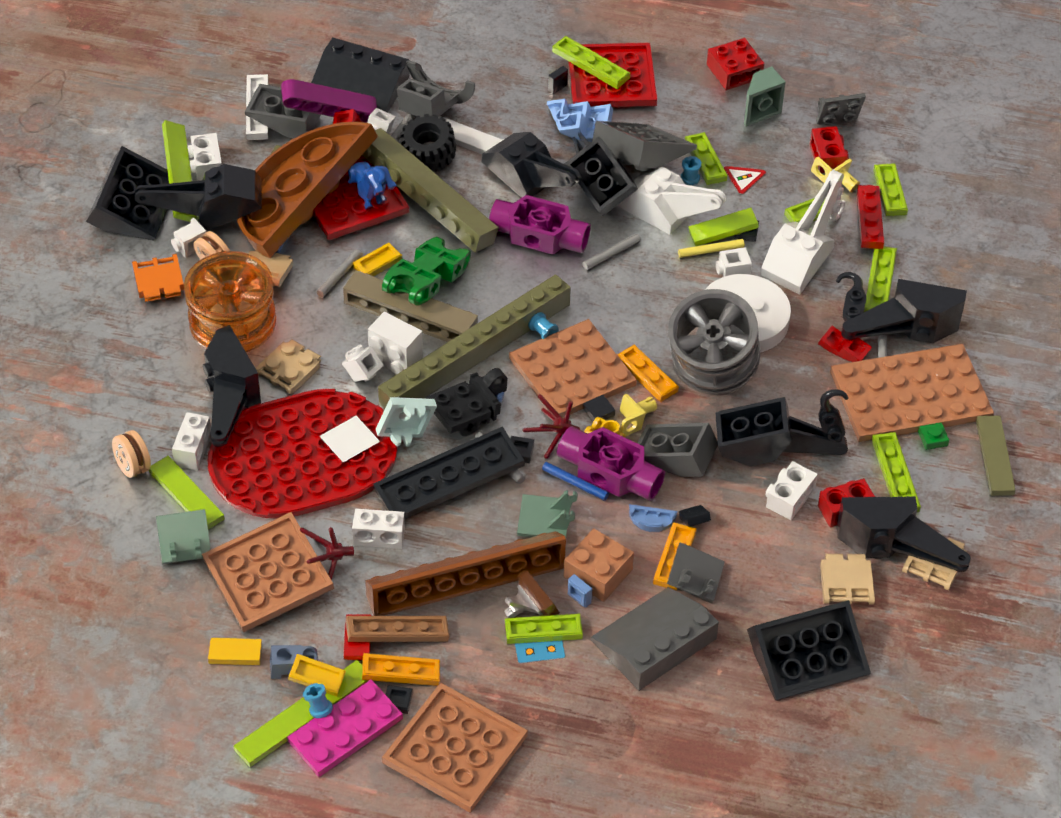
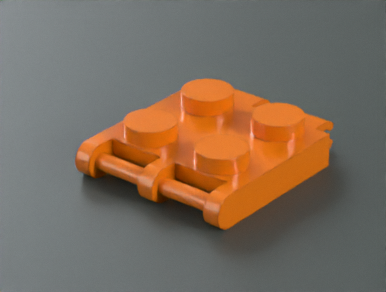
M172 254V257L162 259L155 257L151 261L140 263L132 261L139 298H144L145 302L160 300V294H165V298L181 296V291L185 290L177 254Z

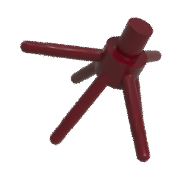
M539 394V400L548 409L542 408L541 411L554 421V424H540V427L523 428L522 431H554L557 433L544 455V458L548 459L565 431L571 426L579 430L580 427L572 425L571 420H569L573 406L572 401L568 403L565 417L562 418L551 404Z
M332 527L329 528L332 543L305 528H300V532L326 547V554L308 559L306 561L307 564L332 560L328 573L332 580L337 560H342L343 556H354V547H343L341 543H337Z

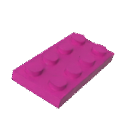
M371 679L334 704L329 715L323 718L312 719L289 735L287 739L289 744L314 773L321 777L403 720V714Z

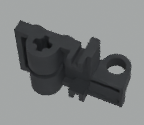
M500 368L490 370L483 377L479 376L476 372L470 374L469 384L464 381L429 395L426 399H435L437 407L434 415L450 434L458 431L461 436L466 437L473 434L479 428L480 422L484 421L488 424L490 423V418L493 421L497 419L502 404L495 395L507 391L508 378Z

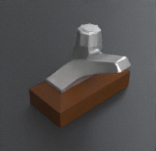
M527 569L518 574V594L506 597L505 599L509 607L504 612L508 618H514L524 611L534 612L540 616L558 615L560 613Z

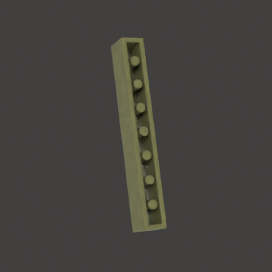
M382 128L375 130L378 137L362 154L366 160L373 166L387 167L391 179L401 190L475 253L494 244L499 228L386 131Z

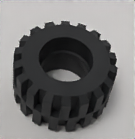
M424 114V117L417 116L415 120L411 119L408 121V125L403 126V131L400 133L401 145L433 172H436L439 168L441 170L444 169L445 165H449L452 162L451 159L455 158L456 143L454 131L450 122H446L445 118H438V115L434 114L433 116ZM427 142H434V143H432V144L423 145L424 143H427Z

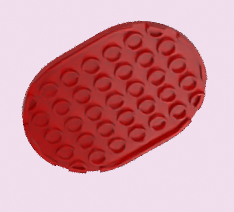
M317 389L260 403L242 410L227 444L222 447L211 444L207 462L211 482L217 493L228 504L253 516L277 519L290 512L296 517L359 499L374 490L373 483L387 478L396 461L397 446L391 441L390 437L377 435L376 427L384 412L379 405L376 406L366 400L365 396L354 392L345 393L338 392L336 389ZM357 416L380 442L342 462L322 440L320 435Z

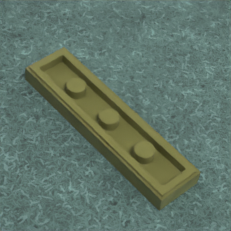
M977 416L976 424L990 496L1015 495L1016 489L1001 416Z

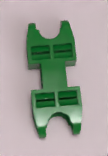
M439 237L431 238L416 248L414 262L401 259L388 270L383 279L382 291L389 294L396 292L408 293L409 303L416 306L421 305L439 293L441 279L452 283L464 273L470 262L471 251L465 248L447 249L445 248L444 239Z

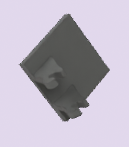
M865 93L848 96L839 95V97L824 99V97L819 98L818 107L820 111L816 120L817 124H832L844 120L849 122L858 119L866 98Z
M680 542L667 584L713 603L725 561Z

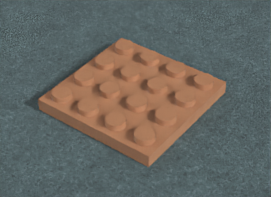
M589 319L549 335L545 339H540L509 352V359L537 396L541 394L562 418L565 417L570 401L573 402L571 414L582 410L583 403L601 395L609 398L636 386V378Z
M292 512L202 554L204 562L243 632L335 589L332 580L320 561L307 564L306 561L308 559L317 557L305 534L300 532L301 527Z
M440 682L382 756V763L471 813L527 738L528 730Z

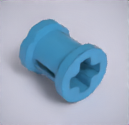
M694 156L684 158L682 161L684 171L681 173V179L686 185L697 184L700 181L698 171L701 168V161Z
M542 312L535 314L528 325L532 331L538 332L542 339L559 331L558 325L549 322L546 319V315Z
M311 684L303 691V697L309 702V711L314 718H323L329 715L333 709L332 703L325 696L326 688L323 684Z

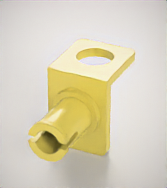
M820 157L815 158L811 167V172L823 183H825L829 173L833 170ZM849 158L834 170L844 174L841 184L852 193L857 189V185H860V182L848 172L852 160ZM818 165L823 167V169L825 170V175L820 173V171L818 170Z
M628 394L623 395L620 412L626 418L622 421L620 431L626 436L641 430L645 415L656 411L657 403L655 399L652 400L653 397H648L636 403ZM632 423L633 426L627 429V426Z

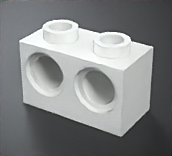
M217 133L191 136L192 145H187L189 158H194V160H190L191 172L196 173L197 181L203 180L206 171L222 165Z
M186 412L172 447L174 462L180 468L198 471L211 438L209 416Z
M792 461L787 469L783 468L777 482L770 484L765 494L767 497L766 508L792 520L815 490L818 474Z
M355 509L352 526L353 546L402 549L405 533L404 512Z

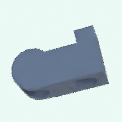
M271 645V679H281V675L290 674L297 654L318 661L317 649L312 646Z

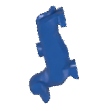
M359 162L353 164L348 170V183H357L358 194L365 201V210L372 208L371 199L373 197L378 205L386 201L383 195L386 190V184L390 190L396 187V183L391 179L390 173L385 166L370 167L367 162Z

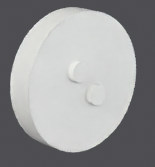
M734 274L714 281L705 289L727 290L739 295L749 303L755 312L758 322L760 352L775 347L785 337L789 327L791 307L786 294L773 282L755 275ZM734 325L729 326L731 334H745ZM728 345L723 348L729 352L739 353Z

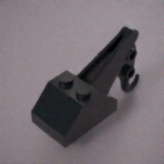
M844 272L836 279L837 283H840L845 278L854 281V286L846 293L842 318L845 322L842 326L841 335L847 340L904 333L910 340L933 344L959 330L967 290L898 279L894 298L864 312L866 294L863 290L861 277L853 272Z
M831 389L823 393L820 398L821 406L818 413L821 428L789 416V408L785 397L715 412L717 439L721 456L748 466H756L774 462L782 452L844 455L848 451L847 439L844 437L846 433L840 411L830 403L829 399L834 396H841L848 400L849 397L847 393L839 389Z

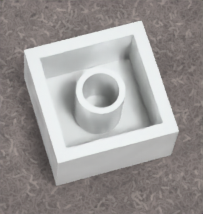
M383 312L368 328L369 347H372L383 363V367L391 370L394 374L397 375L423 358L422 330L386 312Z

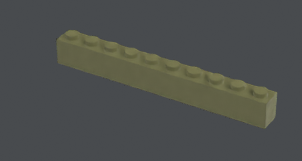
M553 275L379 385V405L385 410L390 397L425 399L531 331L528 325L535 314L542 312L548 320L570 306L571 287L559 276Z

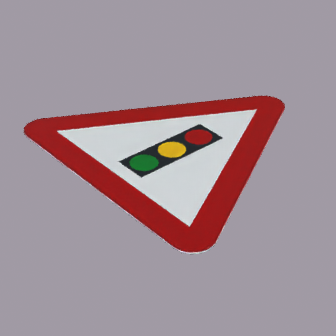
M724 167V170L740 194L745 193L766 173L765 170Z

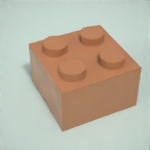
M593 528L564 560V578L568 580L575 574L592 588L593 596L604 602L633 570L634 552Z

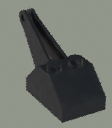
M532 132L513 133L482 153L481 162L521 198L525 195L534 196L546 187H572L575 183L581 181L579 171L551 158L546 145Z
M580 132L578 136L586 147L583 148L580 142L573 137L576 155L564 164L579 171L581 181L578 184L598 212L604 216L638 190L627 170L600 137L589 144Z
M223 164L206 171L201 181L140 185L135 189V201L143 205L197 216V222L207 232L262 209V179L255 170Z
M230 325L216 330L204 353L205 364H203V370L207 376L205 385L209 393L213 392L210 435L212 444L217 447L227 444L243 408H249L261 403L258 372Z
M916 496L842 497L836 525L838 539L858 554H865V558H890L895 552H900L945 566L957 572L967 571L971 561V557L966 551L916 517Z

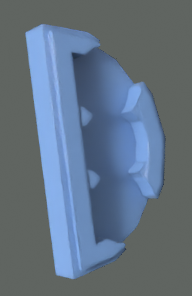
M629 504V517L633 524L648 532H660L668 529L677 517V511Z

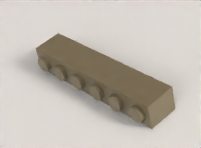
M357 270L343 287L344 304L376 316L386 312L422 330V333L446 342L451 341L478 323V315L433 298L418 306L411 304L408 301V293H386L382 291L383 280Z

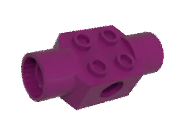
M525 195L514 203L496 199L489 219L499 227V232L509 234L511 244L549 254H555L562 248L583 253L588 244L591 231L590 223L571 218L567 205Z
M571 426L565 431L558 444L557 456L578 466L577 477L618 497L632 492L652 501L663 484L665 470L644 461V446L604 427L587 434Z

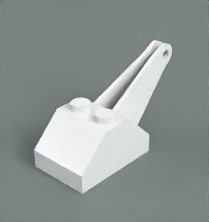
M661 166L642 172L634 180L638 190L617 206L671 235L689 216L720 208L726 202V195L718 189L685 185L679 175Z

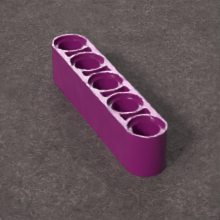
M295 79L285 80L281 83L283 105L287 108L334 117L335 112L354 109L360 120L365 123L368 122L370 114L377 108L376 98L370 95Z

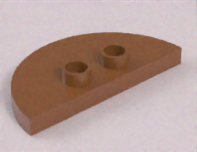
M341 122L313 129L282 145L255 169L262 179V209L238 218L237 222L246 239L256 251L263 256L271 258L297 227L312 217L313 209L327 194L332 193L338 188L340 179L378 137L372 124L365 122Z

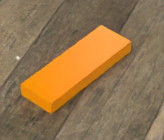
M635 344L617 354L636 380L658 401L662 402L678 392L679 386Z
M673 522L653 579L654 585L677 590L676 587L667 584L676 550L680 542L692 547L697 528Z
M364 653L362 658V680L372 679V681L438 686L440 682V660Z

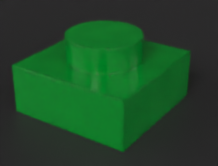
M942 422L919 426L918 433L925 450L947 447L949 445V438Z

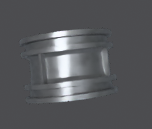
M707 289L686 297L674 309L668 324L672 360L677 375L687 386L701 393L718 395L739 389L753 377L760 362L758 322L755 312L745 299L727 290ZM734 325L745 334H731L729 326ZM698 327L696 335H688L692 330ZM728 345L739 352L734 357L723 361L720 350ZM700 346L708 350L705 362L698 361L690 357L689 354Z

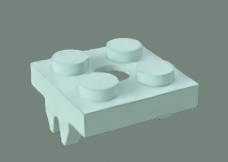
M390 397L376 427L377 435L390 437L396 446H400L401 440H403L406 447H409L413 437L422 438L437 407L435 399ZM402 412L407 415L405 419L399 418Z

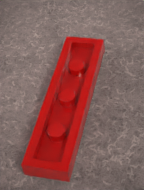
M857 185L861 248L883 249L884 234L880 188L873 185Z

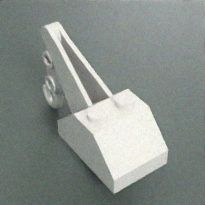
M833 169L799 223L795 221L783 225L771 243L761 267V276L799 295L802 293L834 248V239L825 236L824 233L829 219L836 222L843 213L845 200L841 201L844 190L841 187L844 174ZM823 204L822 209H821V211H820V214H819V216H818V218H817V221H816V223H815V225H814V228H813V229L809 228V227L811 226V224H812V222H813L815 216L817 215V213H818V211H819L821 205Z

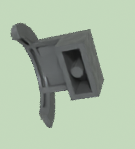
M408 60L406 61L407 68L413 79L409 78L397 88L399 110L420 117H424V114H429V116L434 114L439 117L454 104H462L468 101L475 92V82L467 80L464 90L446 89L432 81L423 71L420 64Z

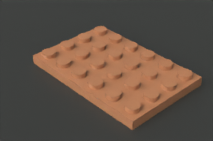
M963 344L833 365L830 369L836 388L847 393L849 397L848 400H845L840 396L858 442L872 440V436L877 434L896 432L898 436L918 432L919 426L942 422L944 427L976 422L977 416H994V411Z

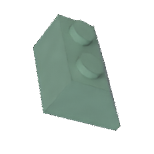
M773 67L760 70L753 75L747 92L744 116L745 126L782 113L786 82Z

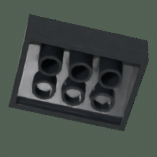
M332 37L323 51L311 83L373 96L376 98L377 108L388 113L398 97L397 88L410 78V72L406 63L409 59Z
M121 146L110 164L86 222L105 232L154 241L167 209L137 203L135 201V189L140 185L169 184L168 170Z
M849 600L758 624L747 629L754 655L774 700L871 674Z

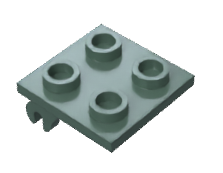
M566 490L559 498L523 494L517 536L535 537L542 533L557 531L566 538L569 523L575 519V512L570 511L572 503L577 501L578 493L573 491V495L569 496L568 490Z
M205 509L156 516L162 564L203 559L202 554L211 550Z

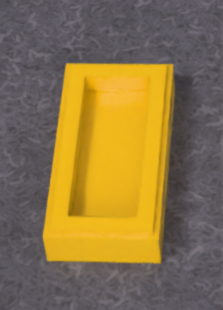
M387 243L354 261L353 268L374 277L402 259V254L390 243Z
M211 638L208 662L209 664L260 665L262 639Z
M297 654L288 680L305 686L314 683L323 684L326 688V693L337 697L346 670Z

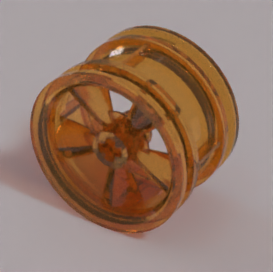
M226 251L206 256L194 264L188 271L184 281V292L188 306L189 327L193 338L200 346L207 349L216 330L228 325L231 326L245 352H250L260 347L271 337L276 327V311L273 300L272 275L264 262L247 253ZM242 301L251 304L250 307L241 311L238 308ZM218 303L224 311L222 313L210 309Z

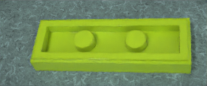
M706 133L685 136L686 141L697 145L696 150L690 152V154L700 159L701 168L699 171L706 185L727 181L728 175Z
M896 164L874 165L873 171L877 186L880 188V198L885 216L907 215L908 208Z
M747 208L688 226L694 245L700 246L759 228L752 208Z
M580 614L505 618L507 644L583 639Z

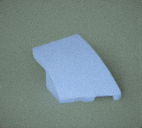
M566 99L547 101L559 132L571 138L575 137L577 140H581L578 136V133L581 132L588 142H592L596 120H612L613 108L611 104L591 107L588 101L576 104H568Z

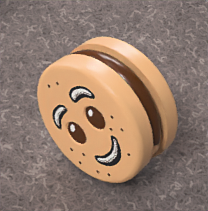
M208 231L201 238L194 241L196 254L202 263L214 274L220 275L234 264V258L230 249L214 232Z
M135 430L127 431L113 438L112 449L116 462L127 477L133 478L136 474L145 473L150 470L151 460L147 446Z

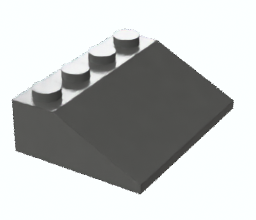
M596 120L592 139L594 141L600 137L618 160H623L622 163L627 165H635V169L641 171H648V168H659L697 148V145L649 124Z
M667 587L593 635L591 641L639 691L716 640L719 621L703 605Z

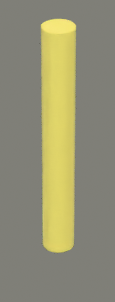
M743 239L695 246L678 249L679 258L744 248L745 244Z

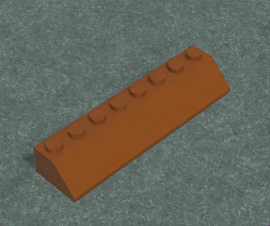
M557 531L542 533L535 537L518 539L512 543L495 545L481 551H472L465 555L449 557L430 564H422L419 567L399 570L388 575L375 576L365 580L366 596L373 616H385L519 581L518 574L524 569H527L532 577L564 569L566 538Z

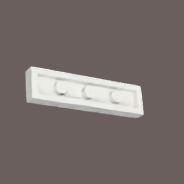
M268 74L247 75L246 108L258 85H268ZM246 116V139H268V127Z

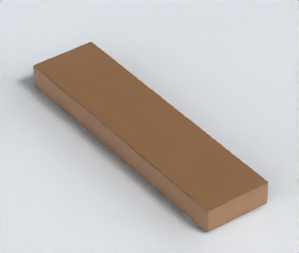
M446 616L346 617L348 642H448L450 637Z

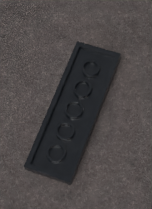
M502 426L373 483V487L387 511L404 512V519H407L525 466V461Z

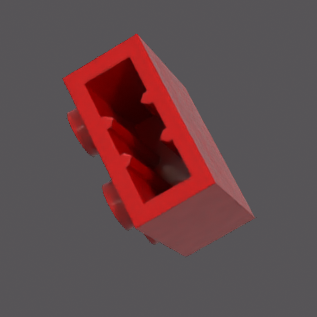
M746 38L708 49L707 66L725 90L751 83L754 73L764 70L765 63Z

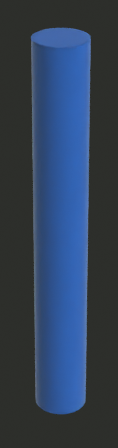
M548 462L544 463L543 471L603 501L608 498L609 492Z

